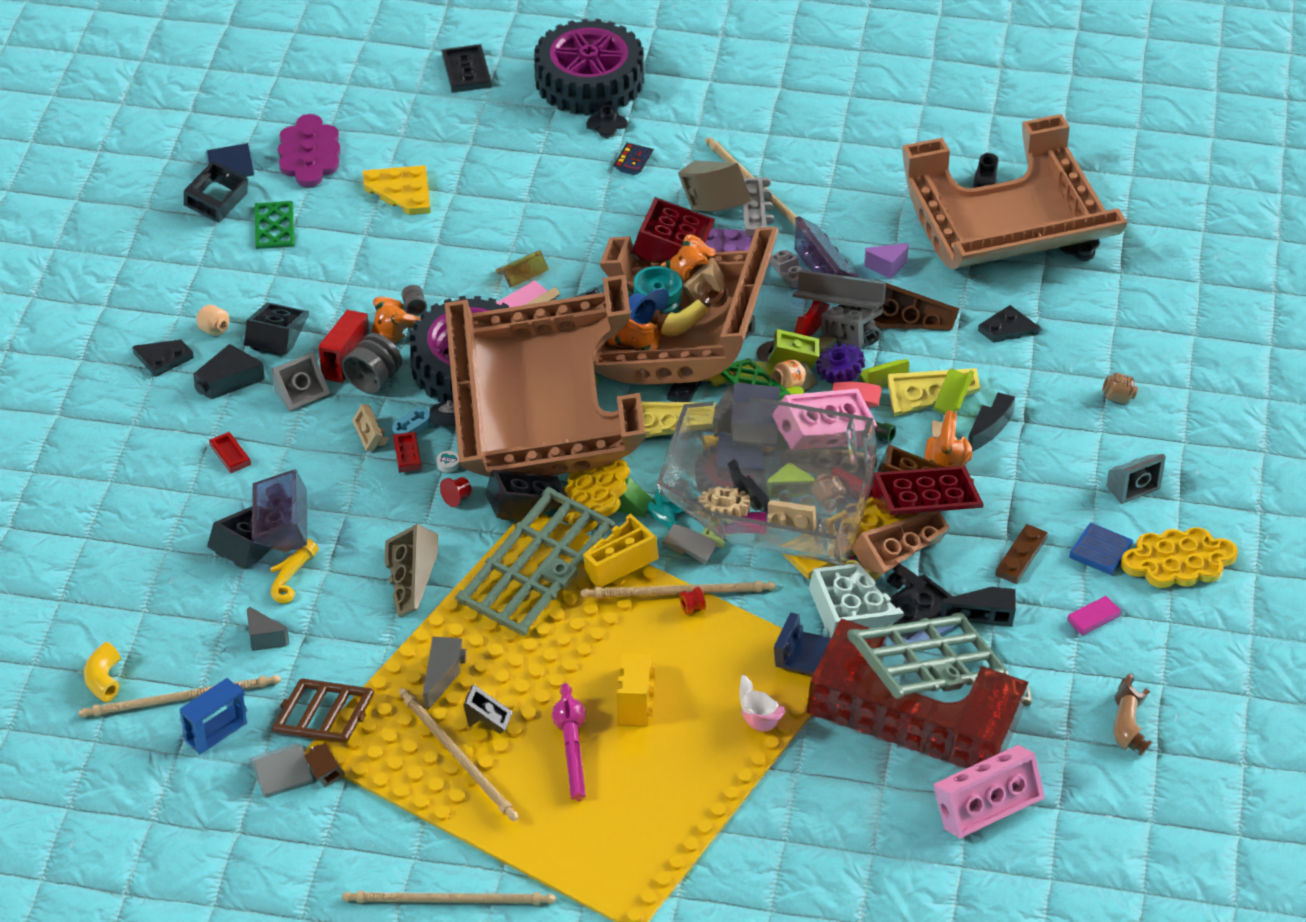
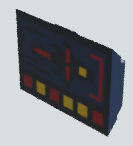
M627 142L613 166L623 173L639 174L654 149Z

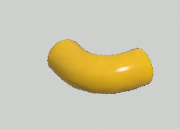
M106 641L87 659L83 670L85 685L95 697L105 703L111 701L119 691V683L110 677L108 672L121 660L117 649Z

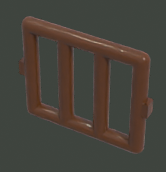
M301 678L289 698L284 699L280 705L282 710L272 726V731L276 734L345 744L351 738L358 723H363L366 717L365 710L374 696V690L367 687ZM304 690H317L298 725H285ZM326 693H339L320 729L307 728ZM349 695L360 696L361 699L342 733L330 732Z

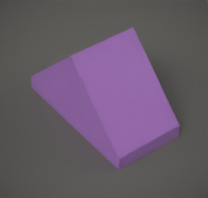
M908 243L865 248L864 265L891 279L907 263L909 245Z

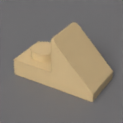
M710 258L708 264H704L682 287L691 302L694 303L697 299H702L700 290L704 281L711 285L709 292L711 290H722L724 275L714 258Z

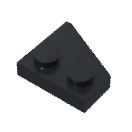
M1009 305L980 323L978 331L994 343L1006 339L1020 338L1023 333L1032 332L1033 336L1040 333V326Z
M181 339L132 347L133 354L155 377L194 358L193 351Z
M733 459L727 464L734 484L732 488H738V492L745 491L746 495L750 496V506L755 511L766 512L768 515L769 497L750 475L745 477L741 474L739 463Z

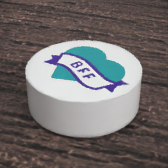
M443 451L436 458L437 468L442 472L451 473L460 466L459 457L456 452Z

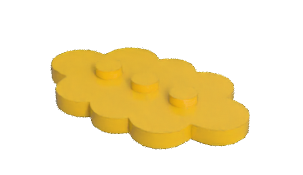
M620 459L598 468L572 472L567 477L569 484L564 490L568 498L608 517L620 507L621 501L619 497L627 490L625 480L630 474V468L625 460ZM571 509L562 522L569 523L570 527H572L582 514ZM590 519L579 534L592 531L599 523Z
M1193 527L1185 532L1177 529H1168L1161 535L1146 533L1138 537L1136 548L1127 550L1123 554L1121 568L1128 575L1134 577L1145 576L1148 583L1158 588H1167L1174 583L1189 587L1196 584L1198 580L1203 582L1219 580L1223 574L1224 567L1232 565L1236 561L1238 548L1235 543L1228 539H1214L1209 531L1200 527Z

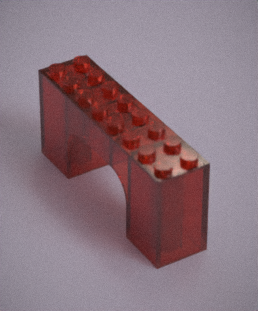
M842 618L840 619L810 681L806 713L812 714L817 718L835 722L840 726L858 730L863 734L878 737L886 742L901 745L909 750L924 753L935 759L947 761L958 767L969 768L1007 750L1023 713L1028 681L981 666L970 693L960 701L941 702L918 693L895 698L847 636L848 631L852 629L865 630L872 628ZM887 636L866 639L865 641L871 649L886 647ZM884 657L879 658V660L882 662V664H883Z

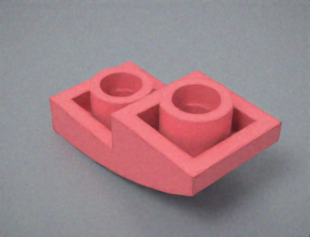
M835 382L833 384L832 391L859 389L867 407L879 406L881 386L861 382Z

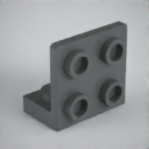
M842 304L832 307L829 311L821 314L822 337H833L837 339L836 343H845L848 346L854 344V347H861L864 345L863 324L881 315L882 309H869Z

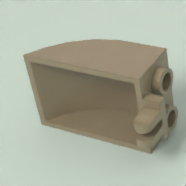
M694 160L678 172L692 210L720 211L752 201L738 163Z

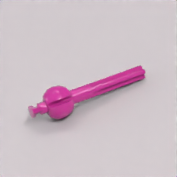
M562 683L560 688L561 700L553 706L552 720L555 726L562 730L564 734L570 795L572 800L576 799L579 802L582 801V798H586L578 729L585 722L586 711L583 704L571 695L572 688L568 683Z

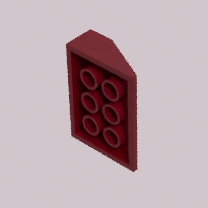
M654 197L639 229L631 253L643 260H671L682 248V242L686 235H695L706 243L715 219Z
M966 466L874 473L872 497L877 509L889 515L983 508L984 506Z

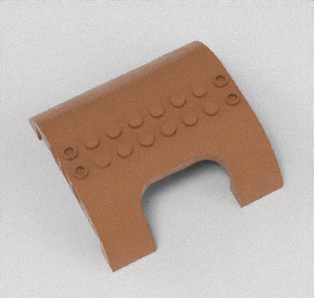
M1062 114L1022 122L1023 142L1028 166L1027 172L1023 177L977 188L962 187L952 178L948 170L950 150L943 138L902 145L906 181L915 212L934 250L944 265L950 269H957L1116 236L1125 230L1127 221L1119 208L1107 211L1104 209L1067 147L1070 126Z
M756 228L749 250L716 252L713 257H707L708 260L714 258L724 275L723 289L727 288L729 295L723 306L717 308L709 306V311L681 335L674 337L662 335L658 350L640 351L624 344L612 346L606 341L599 348L595 356L594 371L609 379L623 383L656 385L696 382L722 373L735 361L742 348L777 239L778 228ZM630 236L611 237L600 262L601 269L608 277L626 275L627 289L630 293L634 294V278L636 274L644 268L660 266L666 260L651 261L640 259L631 253L633 244ZM704 264L694 266L689 272V277L691 278ZM711 290L708 293V297L713 299L720 291ZM682 291L680 311L692 304L685 291Z
M626 275L603 278L604 293L472 313L468 300L445 303L459 464L462 467L486 477H490L492 470L552 476L608 465L629 455L643 442L645 427L640 393L617 396L618 410L614 412L604 411L598 404L594 360L599 348L618 333L631 317Z

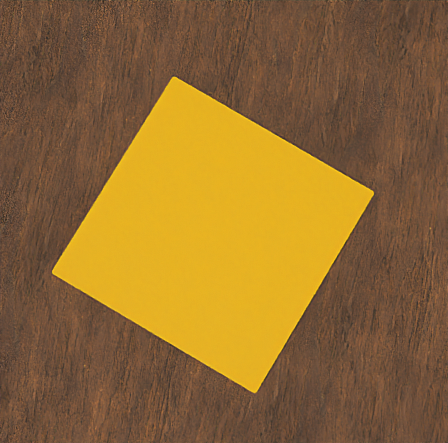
M540 513L529 527L540 532L552 517ZM519 519L515 521L363 686L372 688L374 696L365 710L366 717L363 723H358L349 741L342 744L315 739L305 749L304 753L307 754L312 747L326 742L346 773L342 777L613 922H649L850 668V661L833 653L822 677L775 667L774 645L782 628L708 592L703 594L706 601V609L702 611L694 610L689 615L684 613L678 594L628 595L627 597L625 595V597L613 596L603 597L602 599H595V597L584 598L581 596L582 590H594L597 587L586 577L584 564L578 567V574L565 590H559L556 599L550 601L527 629L528 633L522 636L466 605L464 606L455 599L459 591L464 590L486 564V559L491 558L514 531L515 525L523 520ZM560 522L548 537L560 542L571 527ZM523 533L499 563L510 568L534 538ZM578 534L568 547L579 552L591 536ZM542 544L519 573L530 578L553 548ZM561 554L559 557L567 563L572 561V558ZM647 564L601 588H641V586L643 588L646 586L647 588V586L665 587L669 585L691 584ZM493 569L470 598L481 603L504 574ZM541 578L538 582L547 588L552 585V583L544 578ZM512 580L489 608L500 614L523 584ZM531 590L508 619L520 624L543 595ZM433 637L462 638L463 649H467L466 663L461 664L460 674L431 708L425 710L500 795L510 802L513 806L512 810L518 813L519 819L516 822L509 820L508 815L501 813L499 807L479 784L468 774L411 708L404 704V699L399 696V690L401 688L406 689L410 695H414L417 698L418 703L424 708L423 689ZM621 652L651 653V663L656 664L655 678H650V682H654V697H649V701H653V716H648L647 726L617 724V689H619L618 677H620ZM742 675L747 676L752 682L753 691L768 694L774 701H778V704L785 708L784 715L772 730H755L743 718L739 698ZM562 683H568L572 688L571 695L583 704L586 711L585 722L578 729L586 798H582V801L579 802L576 799L572 800L570 795L564 734L562 730L555 726L552 720L553 706L561 700L560 688ZM473 684L513 712L506 730L501 734L482 721L477 722L472 727L468 726L463 704ZM354 696L340 711L330 732L342 733L361 699L360 696Z

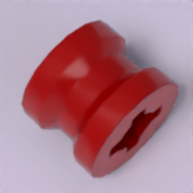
M695 587L690 592L682 591L679 593L681 607L686 615L692 614L694 610L702 611L706 609L705 597L700 587Z

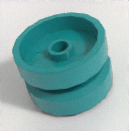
M651 266L644 268L636 274L634 278V294L647 295L656 289L663 288L669 293V301L661 314L679 313L681 310L682 279L677 272L664 266Z

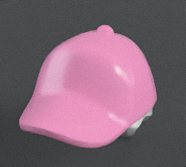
M745 675L741 676L739 698L743 718L755 730H772L784 715L785 708L779 705L778 701H774L768 694L753 691V684Z

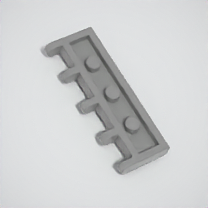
M744 178L752 201L742 205L745 236H754L756 228L772 227L767 226V224L774 223V216L765 214V211L773 209L771 202H764V198L772 196L770 189H763V187L771 185L769 178Z

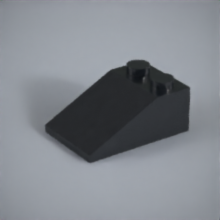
M267 302L247 319L244 345L251 347L255 351H272V354L278 356L287 354L293 349L309 316V311Z
M500 470L491 471L485 492L496 518L501 520L523 519L540 500L542 493L547 487L568 497L557 476ZM552 499L542 512L561 507L563 504Z
M254 505L214 522L207 548L215 551L218 556L225 557L234 562L236 566L246 568L259 562L291 530L292 525Z

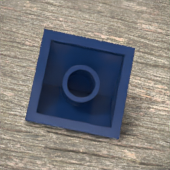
M248 143L210 149L205 152L208 165L214 161L244 177L254 175Z

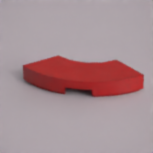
M813 300L808 312L804 316L798 317L794 333L812 337L821 326V314L829 310L830 304Z

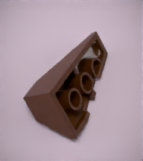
M886 283L885 303L880 307L882 314L874 318L875 325L880 328L953 329L959 308Z
M889 444L877 472L942 468L944 466Z

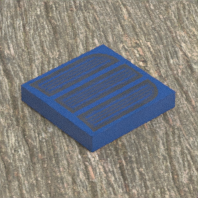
M1090 522L1070 551L1069 558L1113 575L1121 563L1123 554L1132 547L1133 540Z

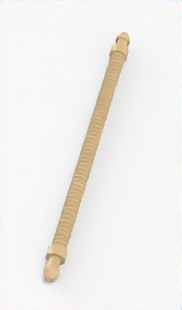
M710 137L705 139L710 149L714 153L716 152L725 162L738 163L743 178H755L724 150L719 142H714V139ZM772 194L770 198H765L792 222L796 229H801L803 234L810 233V229L805 225V222L797 217L775 195Z
M755 581L753 583L747 582V584L746 582L744 584L723 583V585L722 583L720 585L693 584L669 585L665 587L647 586V588L646 586L644 588L641 586V588L617 587L607 589L595 587L594 590H582L581 596L584 598L595 597V599H602L603 597L613 596L625 597V595L626 597L628 595H679L680 592H690L695 587H700L703 594L704 592L731 593L746 591L761 593L762 590H774L776 584L771 581L768 583Z
M264 675L259 676L257 679L254 678V680L238 681L237 684L243 690H248V688L254 689V687L267 688V685L270 684L277 685L281 682V678L277 675L265 678ZM204 687L197 688V690L191 689V691L185 690V692L179 691L178 693L175 692V694L173 692L172 694L169 693V695L163 694V696L156 695V697L138 698L137 700L134 699V701L128 700V702L112 703V705L111 703L102 706L97 704L93 705V708H82L78 711V714L83 718L91 715L100 717L103 713L109 714V712H121L122 710L125 711V709L127 711L128 709L131 710V708L156 706L157 704L160 705V703L166 704V702L182 701V699L185 701V699L197 698L210 688Z
M401 688L399 696L404 699V704L411 708L468 774L479 784L499 807L501 813L508 815L511 821H518V813L512 810L513 806L510 802L500 795L469 758L449 738L418 703L417 698L414 695H410L408 690Z
M357 891V893L346 892L342 894V900L346 902L357 901V904H364V902L370 901L378 903L380 901L382 903L383 901L385 903H390V901L391 903L393 901L395 903H400V901L401 903L403 901L404 903H410L411 901V903L478 902V904L480 902L482 904L487 902L488 904L490 902L491 904H496L497 902L498 904L500 902L501 904H507V902L510 904L511 902V904L531 903L533 905H540V903L552 904L556 902V896L552 894L540 895V892H534L531 895H517L516 893L511 895L510 893L508 895L506 893L501 895L500 893L498 895L497 893H491V895L490 893L488 895L487 893H478L477 895V893L417 894L412 892L410 894L408 892L407 894L406 892H401L400 894V892H391L390 894V892L367 893L365 891Z

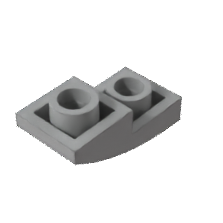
M787 249L771 255L769 262L778 275L791 288L798 287L799 271L805 270L799 266L798 257Z
M673 524L662 542L663 545L682 556L685 552L704 565L718 544L696 531Z

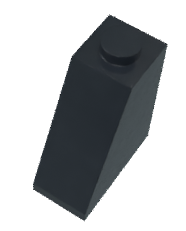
M229 344L193 373L194 387L199 394L205 395L210 399L223 396L263 381L265 379L263 362Z

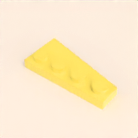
M977 368L956 370L966 375L970 370L975 371L965 396L978 393L980 390ZM948 370L888 374L887 382L893 417L934 406Z
M641 402L645 438L712 427L713 412L717 405L716 403Z

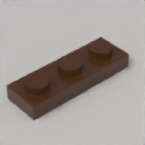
M1026 524L996 568L995 576L1017 584L1047 540L1048 532Z

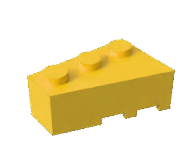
M629 514L626 517V521L620 527L615 526L612 529L611 535L606 539L601 538L583 554L586 577L597 587H603L659 559L656 536L632 514Z
M621 652L620 677H618L619 689H617L618 725L647 726L648 716H653V701H649V697H654V682H650V678H655L656 664L651 663V653Z

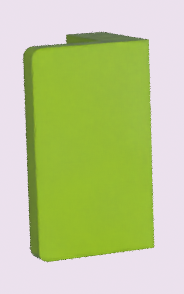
M777 329L774 333V349L768 357V362L777 364L788 360H796L799 363L804 361L809 369H812L819 358V339Z
M908 359L895 360L862 370L858 378L861 383L881 386V388L887 387L888 374L909 373L910 362Z
M950 368L932 410L943 415L948 410L954 411L957 414L975 371L970 370L966 375Z

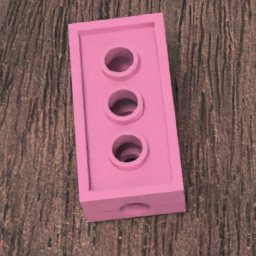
M859 389L785 395L773 411L791 449L864 442L877 426Z
M1020 745L1014 746L933 784L944 830L958 838L971 834L1045 799L1035 753Z

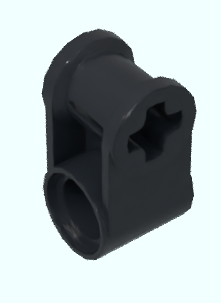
M984 153L980 156L974 176L973 188L996 184L998 157L995 154Z

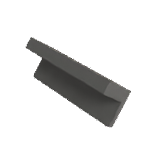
M801 270L799 271L798 290L793 293V297L878 309L885 303L886 282Z

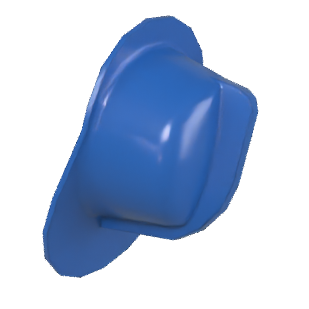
M660 288L647 295L636 293L630 296L631 320L641 325L650 322L656 310L662 312L669 301L667 290Z

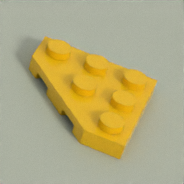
M426 165L363 170L364 191L370 194L375 193L384 202L403 208V212L408 215L431 213Z

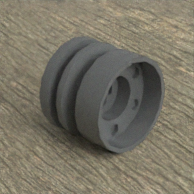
M376 333L366 335L357 344V347L352 349L342 361V370L349 382L358 390L370 394L378 392L386 384L387 380L402 366V357L396 346L386 337Z

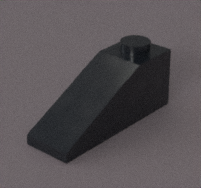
M988 587L943 599L940 618L961 612L969 622L1013 626L1016 611V589Z

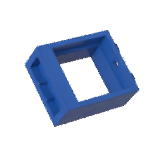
M227 677L179 709L184 741L199 755L247 724V708L244 704L245 693L242 687L237 683L234 684ZM226 705L227 709L203 724L204 719Z

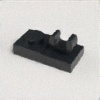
M901 564L892 568L894 572L886 580L887 583L897 590L903 584L909 589H912L914 586L922 590L927 584Z

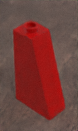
M346 310L318 347L320 367L325 380L338 383L344 382L346 377L342 370V361L367 335L369 331L368 313Z

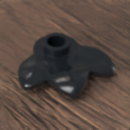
M611 105L601 107L598 114L590 116L586 122L587 129H598V133L604 138L613 137L617 129H626L628 125L627 119L618 115L616 108Z
M1097 239L1059 247V249L1065 254L1074 255L1081 261H1088L1095 257V250L1100 246V241Z

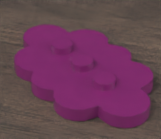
M305 114L296 120V126L286 127L280 132L281 144L278 146L280 171L284 175L295 176L296 182L300 186L314 187L322 182L323 175L332 174L338 170V156L341 153V147L338 142L339 132L335 126L323 124L322 118L318 115Z

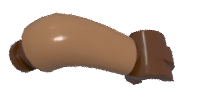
M1130 673L1121 681L1115 694V701L1119 707L1114 721L1113 734L1116 743L1124 750L1130 748L1133 751L1137 749L1139 751L1138 755L1142 757L1152 744V741L1144 740L1145 736L1140 733L1142 728L1136 723V711L1145 701L1150 691L1147 688L1141 693L1136 691L1132 686L1134 676Z

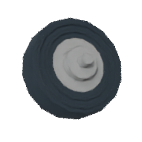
M449 400L433 405L430 408V422L438 426H448L449 428L456 426L454 402Z

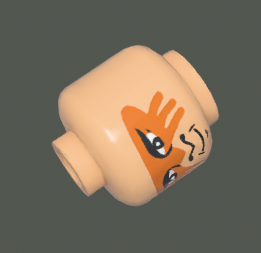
M796 360L777 363L771 373V377L786 388L801 387L806 375L805 369Z

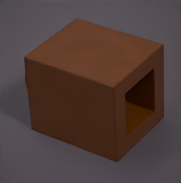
M326 742L312 747L309 753L304 755L317 780L324 788L346 775Z

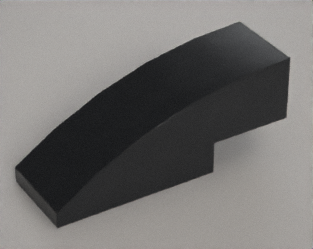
M998 392L991 407L982 405L968 437L972 452L994 439L1007 425L1014 413V396Z

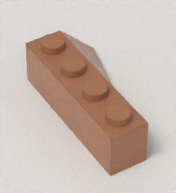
M940 511L925 512L861 533L852 549L863 568L883 575L921 548L940 543L950 527Z

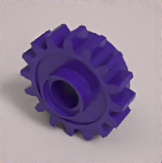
M842 343L840 347L834 344L833 349L825 348L826 353H819L820 358L816 361L818 375H820L822 380L826 379L828 383L832 384L835 382H851L862 373V368H865L863 351L861 352L860 347L854 348V344H850L848 347L845 343Z

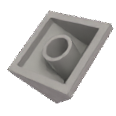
M314 352L272 369L274 392L289 411L330 394Z
M295 743L249 758L250 765L264 798L313 783L302 745Z

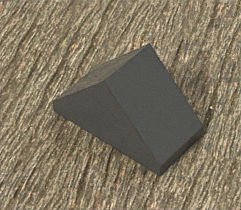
M251 607L247 609L252 651L285 647L289 644L286 626Z

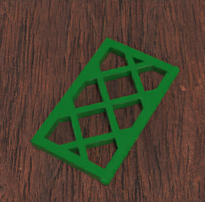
M293 201L254 203L256 249L294 247ZM282 207H289V211L287 213H283L279 209ZM259 209L269 210L264 215L259 213ZM273 213L280 216L275 222L268 218ZM285 220L289 221V226L287 228H284L279 224ZM263 221L269 224L264 230L260 228V223ZM274 228L281 231L275 237L268 233ZM285 235L290 236V241H281L280 239ZM264 236L270 241L260 243V238Z
M750 358L732 363L720 373L733 386L734 383L741 382L780 387L779 400L783 399L785 395H791L789 391ZM750 365L753 369L743 368V366ZM728 371L737 372V375H730ZM745 373L754 376L753 379L740 377V374ZM757 376H761V377H764L767 381L756 380V379H757Z

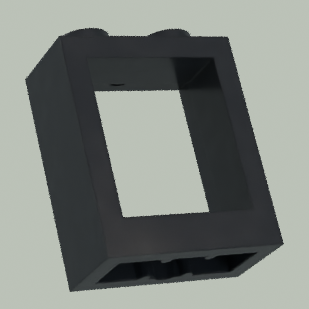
M212 161L184 190L183 205L220 223L247 195L248 178ZM213 181L233 190L222 202L203 193Z

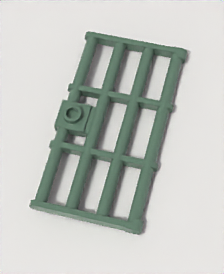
M547 487L542 493L540 500L524 519L515 525L514 531L493 556L486 559V564L466 588L459 591L455 599L464 606L466 605L510 630L525 636L528 633L527 629L550 601L556 599L559 590H565L577 576L578 567L584 564L583 554L603 538L609 529H613L616 523L606 516ZM552 499L563 504L540 532L529 527ZM571 509L582 514L560 542L548 537ZM590 519L601 524L579 552L568 547ZM523 533L534 538L510 568L499 563ZM542 544L553 548L530 578L519 573ZM561 554L572 558V561L567 563L559 557ZM493 569L504 574L481 603L470 598ZM541 578H544L552 583V585L547 588L538 582ZM512 580L523 584L500 614L489 608ZM531 590L543 595L520 624L508 619Z
M961 612L947 617L923 618L916 622L897 625L886 624L884 627L872 629H852L847 633L850 641L895 698H902L903 695L924 691L935 692L939 689H942L944 692L958 690L964 684L973 685L975 682L996 678L1007 679L1009 677V671ZM958 625L965 634L942 637L936 628ZM924 630L930 639L906 643L900 634ZM888 636L895 645L871 649L865 640ZM972 642L978 651L956 655L950 646ZM938 648L945 657L920 661L914 652ZM902 654L909 663L885 667L879 658ZM986 660L992 669L970 673L964 664ZM916 672L923 682L899 686L893 676Z

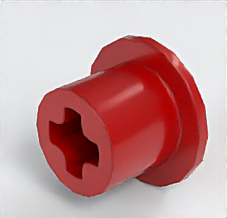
M465 477L455 480L445 478L440 483L441 496L445 503L451 507L459 506L461 499L471 495V485Z

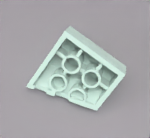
M859 563L813 569L809 590L830 638L837 640L849 639L847 636L849 630L884 627L886 624L895 623L904 616V612L900 608L896 609L891 604V598L886 593L882 594L875 586L876 582Z

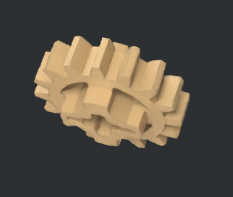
M720 486L714 489L708 488V492L703 491L702 496H699V512H703V516L710 515L711 520L719 519L721 522L724 519L732 521L736 518L739 520L741 515L747 516V512H750V496L746 495L745 491L738 492V488L730 489L729 486H726L725 489Z

